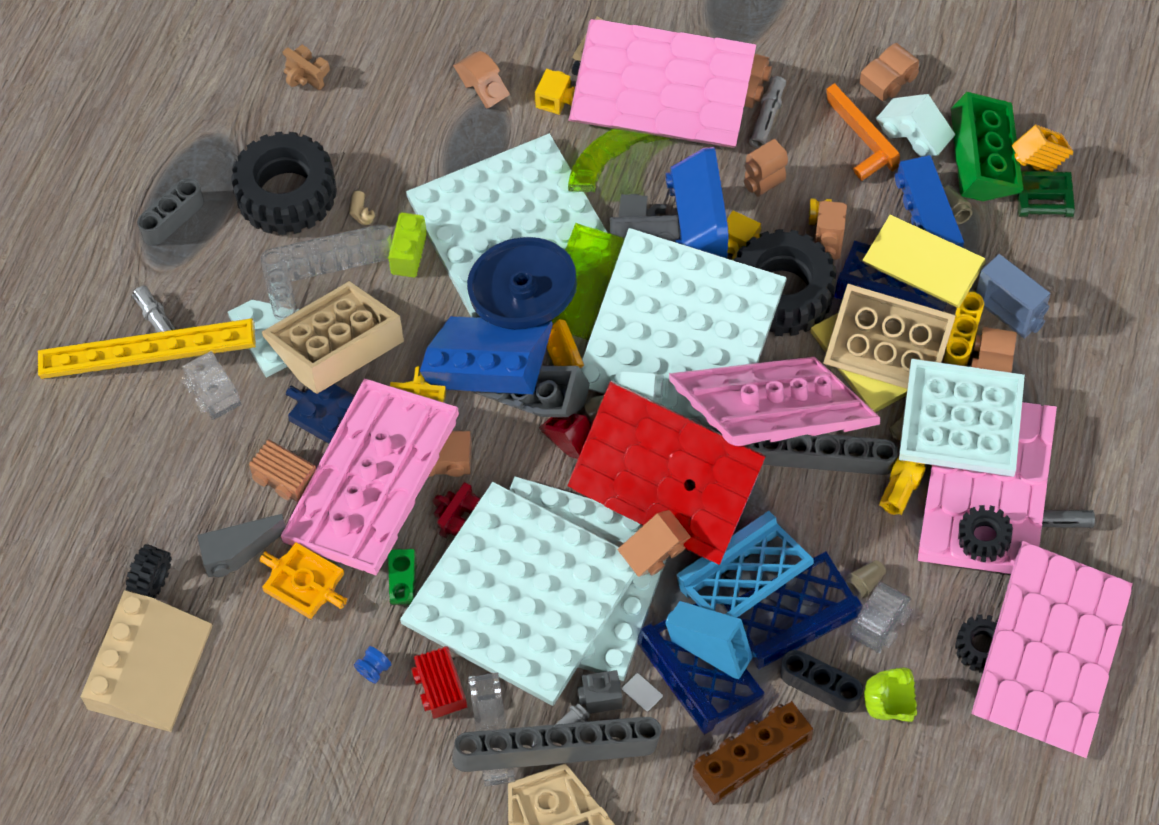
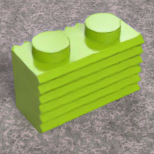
M399 213L388 256L391 274L413 278L417 276L427 236L423 215Z

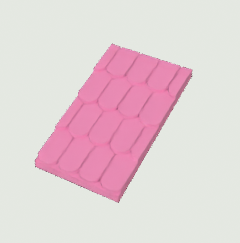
M591 19L588 24L568 121L734 148L737 144L756 45Z
M816 357L669 373L670 382L675 386L677 392L685 396L690 401L692 407L701 412L706 417L707 422L722 433L723 438L728 443L735 446H743L765 440L775 442L806 434L816 436L838 430L848 432L880 424V417Z
M364 378L281 534L283 543L293 546L297 542L319 556L377 575L398 539L397 534L414 507L418 493L439 459L442 447L456 425V419L459 415L458 408Z
M1022 402L1017 464L1014 477L932 465L918 561L1011 574L1021 541L1039 547L1056 406H1041L1040 404ZM979 505H985V510H989L990 505L995 506L994 512L996 513L1001 509L1004 511L1003 517L1008 515L1010 524L1012 523L1013 527L1012 540L1008 552L1005 551L1002 558L997 555L996 561L991 562L990 557H986V562H981L980 556H977L975 561L971 559V553L966 556L963 553L964 547L960 548L959 546L960 520H963L965 512L970 514V509L973 507L979 511ZM988 526L978 527L974 531L975 537L981 541H991L997 536L996 531Z
M1021 541L971 714L1087 758L1109 679L1108 674L1123 627L1122 622L1133 583Z

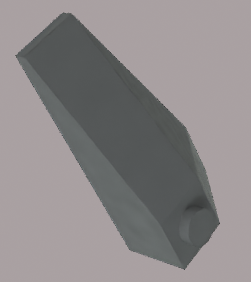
M541 366L533 395L473 391V393L541 417H569L584 408L590 383L578 366Z

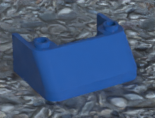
M715 147L703 148L671 166L670 172L666 173L667 189H670V196H675L680 225V240H676V243L727 259L728 225Z

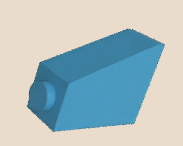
M679 601L675 609L669 613L665 623L673 643L736 679L741 677L753 658L741 619Z

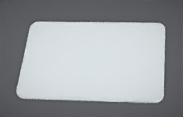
M638 673L622 687V690L646 711H649L663 697L656 688Z

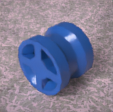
M369 646L365 651L363 659H358L354 663V667L364 678L376 684L380 679L382 671L388 670L391 667V662L378 649Z

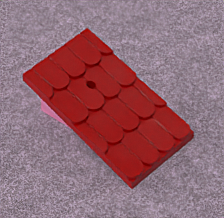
M611 380L567 486L643 526L657 513L670 510L690 535V538L683 544L686 549L720 565L766 456L745 445H732L723 438L722 434ZM687 480H693L695 482V486L690 485L687 482Z

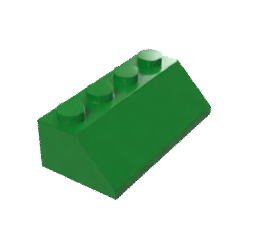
M966 92L951 108L960 195L979 201H988L1021 193L1023 191L1020 163L1014 156L1016 152L1012 147V144L1017 141L1012 103Z

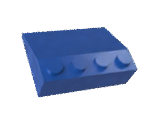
M450 316L427 347L420 372L428 384L446 386V390L533 395L553 323L548 321L532 328L507 329L490 324L482 318Z

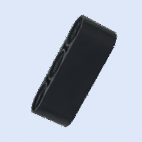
M791 650L783 656L780 675L783 682L841 712L851 713L857 710L863 693V687L859 680L799 650ZM795 664L801 667V670L794 672L788 669V666ZM824 678L828 681V684L819 685L814 679ZM850 691L856 697L848 699L842 696L841 693Z

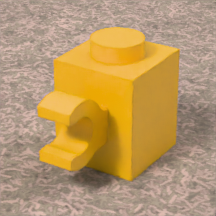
M546 69L535 91L536 108L560 115L565 103L572 106L576 86L571 88V76L561 71Z
M732 210L727 218L728 253L733 254L732 260L734 261L737 258V252L742 246H746L748 240L752 237L759 238L761 223Z

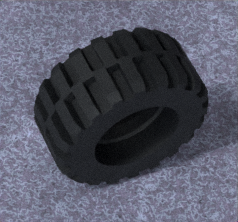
M282 131L274 132L275 135L269 137L266 134L261 136L259 141H252L248 144L247 150L243 149L237 156L238 161L234 162L231 181L238 208L245 220L250 221V224L257 229L262 227L263 232L272 234L275 231L278 232V235H287V232L301 233V229L306 227L310 229L316 225L315 222L317 220L322 221L327 216L326 210L330 211L334 205L333 199L336 197L337 189L328 152L324 151L323 146L319 142H313L309 136L302 135L300 137L296 132L283 134ZM284 173H295L307 178L300 187L288 193L277 194L262 189L268 180Z
M777 229L775 233L769 234V231L760 233L758 239L752 237L748 240L746 246H742L739 249L737 258L734 259L736 262L768 272H791L806 282L807 287L802 291L790 295H781L769 332H774L775 336L783 337V333H790V336L799 335L800 330H804V332L811 330L814 323L818 324L825 319V314L829 313L834 298L836 267L833 265L831 254L825 253V247L820 242L814 243L813 237L807 234L804 236L799 235V231L795 230L783 232V229Z

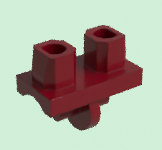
M464 482L456 495L448 491L445 497L435 495L432 502L437 507L433 514L440 518L437 522V525L441 528L440 536L446 539L449 534L456 536L467 521L461 517L463 513L471 514L481 498L472 493L471 485Z

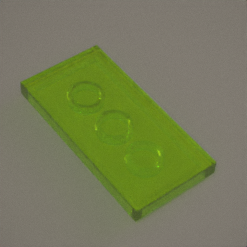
M575 223L565 251L570 255L575 266L577 288L567 308L557 317L550 320L553 324L559 319L565 320L572 335L590 340L625 238Z

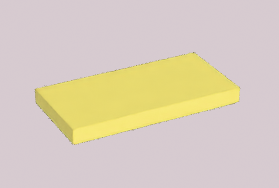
M889 215L865 255L863 262L959 308L985 265L986 260L973 252Z
M839 313L811 327V334L825 353H827ZM837 368L856 395L875 413L907 396L906 388Z

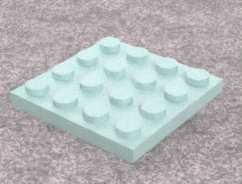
M911 359L899 460L1014 477L1017 464L1025 375Z

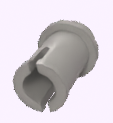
M577 704L575 707L571 705L569 707L570 711L556 724L587 722L590 715L580 704Z

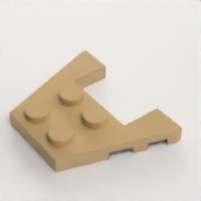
M566 763L508 783L509 825H576L584 821H588L589 825H615Z

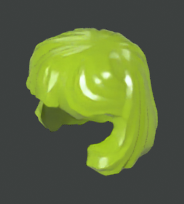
M905 667L885 670L868 679L864 699L870 716L880 720L897 719L905 722H912L914 720V717L917 715V702L914 699L916 694L912 670Z

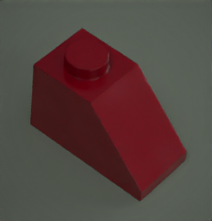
M572 414L569 417H550L539 429L566 455L578 459L592 425L586 416Z

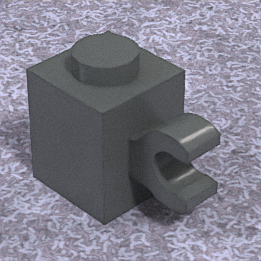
M621 194L619 217L666 214V205L655 204L650 209H647L648 196Z
M617 670L582 675V686L577 687L580 705H586L588 714L622 709V693Z

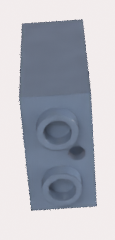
M1000 254L981 270L976 293L982 296L984 308L1024 339L1031 332L1037 333L1045 323L1043 318L1050 307L1048 301L1051 293Z

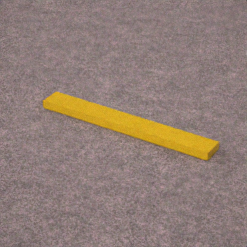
M251 318L38 350V376L41 379L254 348L256 347L255 322Z

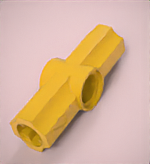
M898 456L890 474V482L881 497L879 505L885 512L892 515L903 514L913 490H917L926 469L925 464L899 460Z

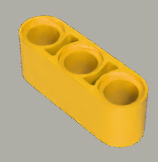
M968 292L962 304L956 310V316L943 358V363L966 367L968 365L984 307L982 296L976 292ZM953 353H958L961 356H955Z

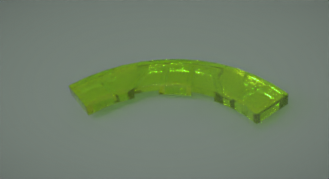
M613 128L594 140L578 157L570 173L568 191L595 192L597 181L606 163L610 159H615L623 152L629 150L631 145L642 141L645 144L676 138Z

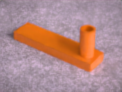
M835 83L826 89L828 103L874 152L873 155L853 168L856 176L863 181L885 165L892 172L897 169L900 164V153Z

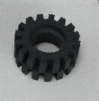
M979 505V511L973 507L970 509V514L965 512L963 520H960L959 546L960 548L964 547L963 553L966 556L971 553V559L975 561L977 556L981 557V562H986V557H990L991 562L996 561L997 555L1002 558L1005 551L1008 552L1010 548L1013 530L1012 523L1010 524L1008 515L1003 517L1004 511L1001 509L997 513L994 512L995 506L990 505L989 510H985V505ZM988 526L996 531L997 536L991 541H981L975 537L974 531L978 527Z
M145 544L143 548L141 547L139 554L134 556V563L131 562V570L127 573L129 578L126 580V591L155 599L156 595L160 594L161 587L165 585V578H168V570L171 568L170 562L172 560L171 553L149 544Z
M982 614L977 615L976 620L973 617L968 618L967 623L964 622L961 625L956 638L955 649H957V657H962L961 663L964 666L967 663L971 664L969 669L972 671L975 670V667H979V673L984 671L988 653L976 650L972 644V639L977 635H986L993 640L998 618L996 622L991 621L993 617L991 615H987L986 619H983Z

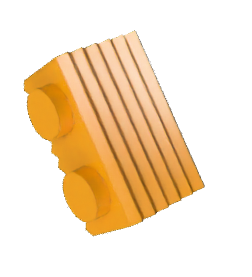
M1036 124L1012 144L1016 152L1014 154L1016 160L1023 166L1031 165L1037 171L1043 169L1053 172V169H1057L1061 162H1065L1066 158L1069 159V155H1073L1072 148L1061 133L1051 131Z

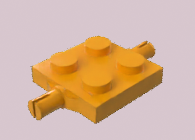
M297 542L280 559L269 554L267 551L261 555L259 561L272 568L271 576L262 586L263 591L309 619H312L319 608L327 601L339 607V609L344 607L343 604L346 605L347 598L334 592L336 585L344 576L342 568Z

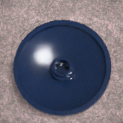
M536 237L514 238L491 247L473 264L467 280L468 295L476 313L490 324L507 329L532 328L554 319L570 304L577 288L576 270L570 255L556 243Z

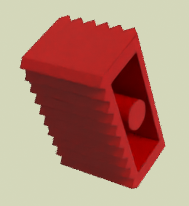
M448 646L421 654L420 656L416 655L414 657L416 667L411 668L415 684H422L425 692L420 694L424 711L430 710L433 719L467 708L466 698Z

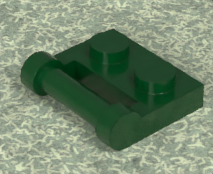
M1021 171L1023 191L1018 193L1019 217H1028V214L1074 217L1075 205L1071 172ZM1028 200H1064V204H1029Z

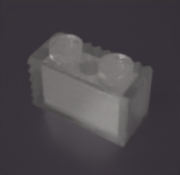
M880 581L852 624L849 636L877 653H881L885 646L890 648L898 635L895 629L899 623L905 625L913 609L909 608L912 598Z

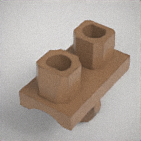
M303 44L294 51L288 47L282 51L283 55L286 56L284 73L287 74L286 83L289 86L295 87L299 83L304 86L308 82L318 90L324 87L323 78L330 71L329 63L325 59L319 57L313 63H310L309 60L312 59V53Z

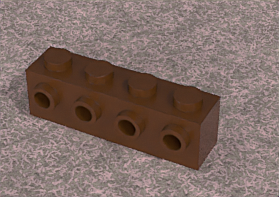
M793 701L785 706L779 704L762 721L755 720L748 724L744 729V733L738 737L731 736L725 739L719 745V749L712 754L707 752L698 757L693 766V778L714 805L811 741L814 729Z

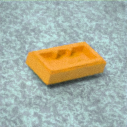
M559 319L552 326L547 344V350L554 366H578L582 368L584 363L567 322Z

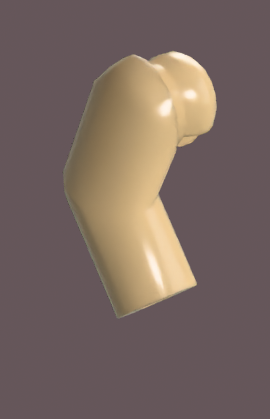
M354 191L351 197L349 214L361 225H369L373 222L375 213L373 210L368 211V207H363L365 194L361 191Z

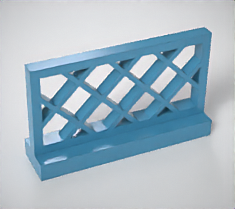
M767 511L731 537L720 565L701 557L676 575L681 592L687 598L691 597L699 607L715 611L716 604H732L731 610L726 615L737 618L813 565L814 561L777 524L776 517L770 511ZM776 536L783 540L782 547H767V542ZM751 554H760L759 563H744V559ZM765 554L781 555L780 564H764ZM786 555H795L802 559L796 565H785ZM728 570H737L736 580L721 579V575ZM742 570L758 571L757 580H741ZM763 571L778 572V577L773 581H761ZM705 586H714L713 596H701L697 591ZM719 587H735L733 597L718 596ZM740 587L755 588L754 594L749 598L738 597Z

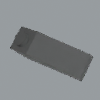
M278 514L197 535L203 565L208 578L213 576L223 577L232 571L238 570L278 539L286 527L283 515Z

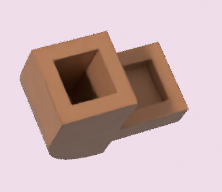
M482 51L474 52L453 65L465 87H474L485 108L492 107L510 95L498 75L500 69L486 53Z

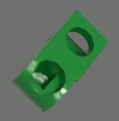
M392 549L388 554L390 605H410L415 598L416 553L414 549Z

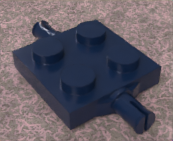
M336 384L329 386L318 394L311 389L303 392L291 385L286 391V396L298 401V404L288 414V419L293 424L330 444L355 395Z

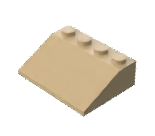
M350 281L262 331L263 337L298 380L316 394L404 342L400 316Z
M847 284L823 364L907 389L911 359L942 362L956 315Z
M124 591L80 696L87 709L172 732L212 629V624L152 597Z

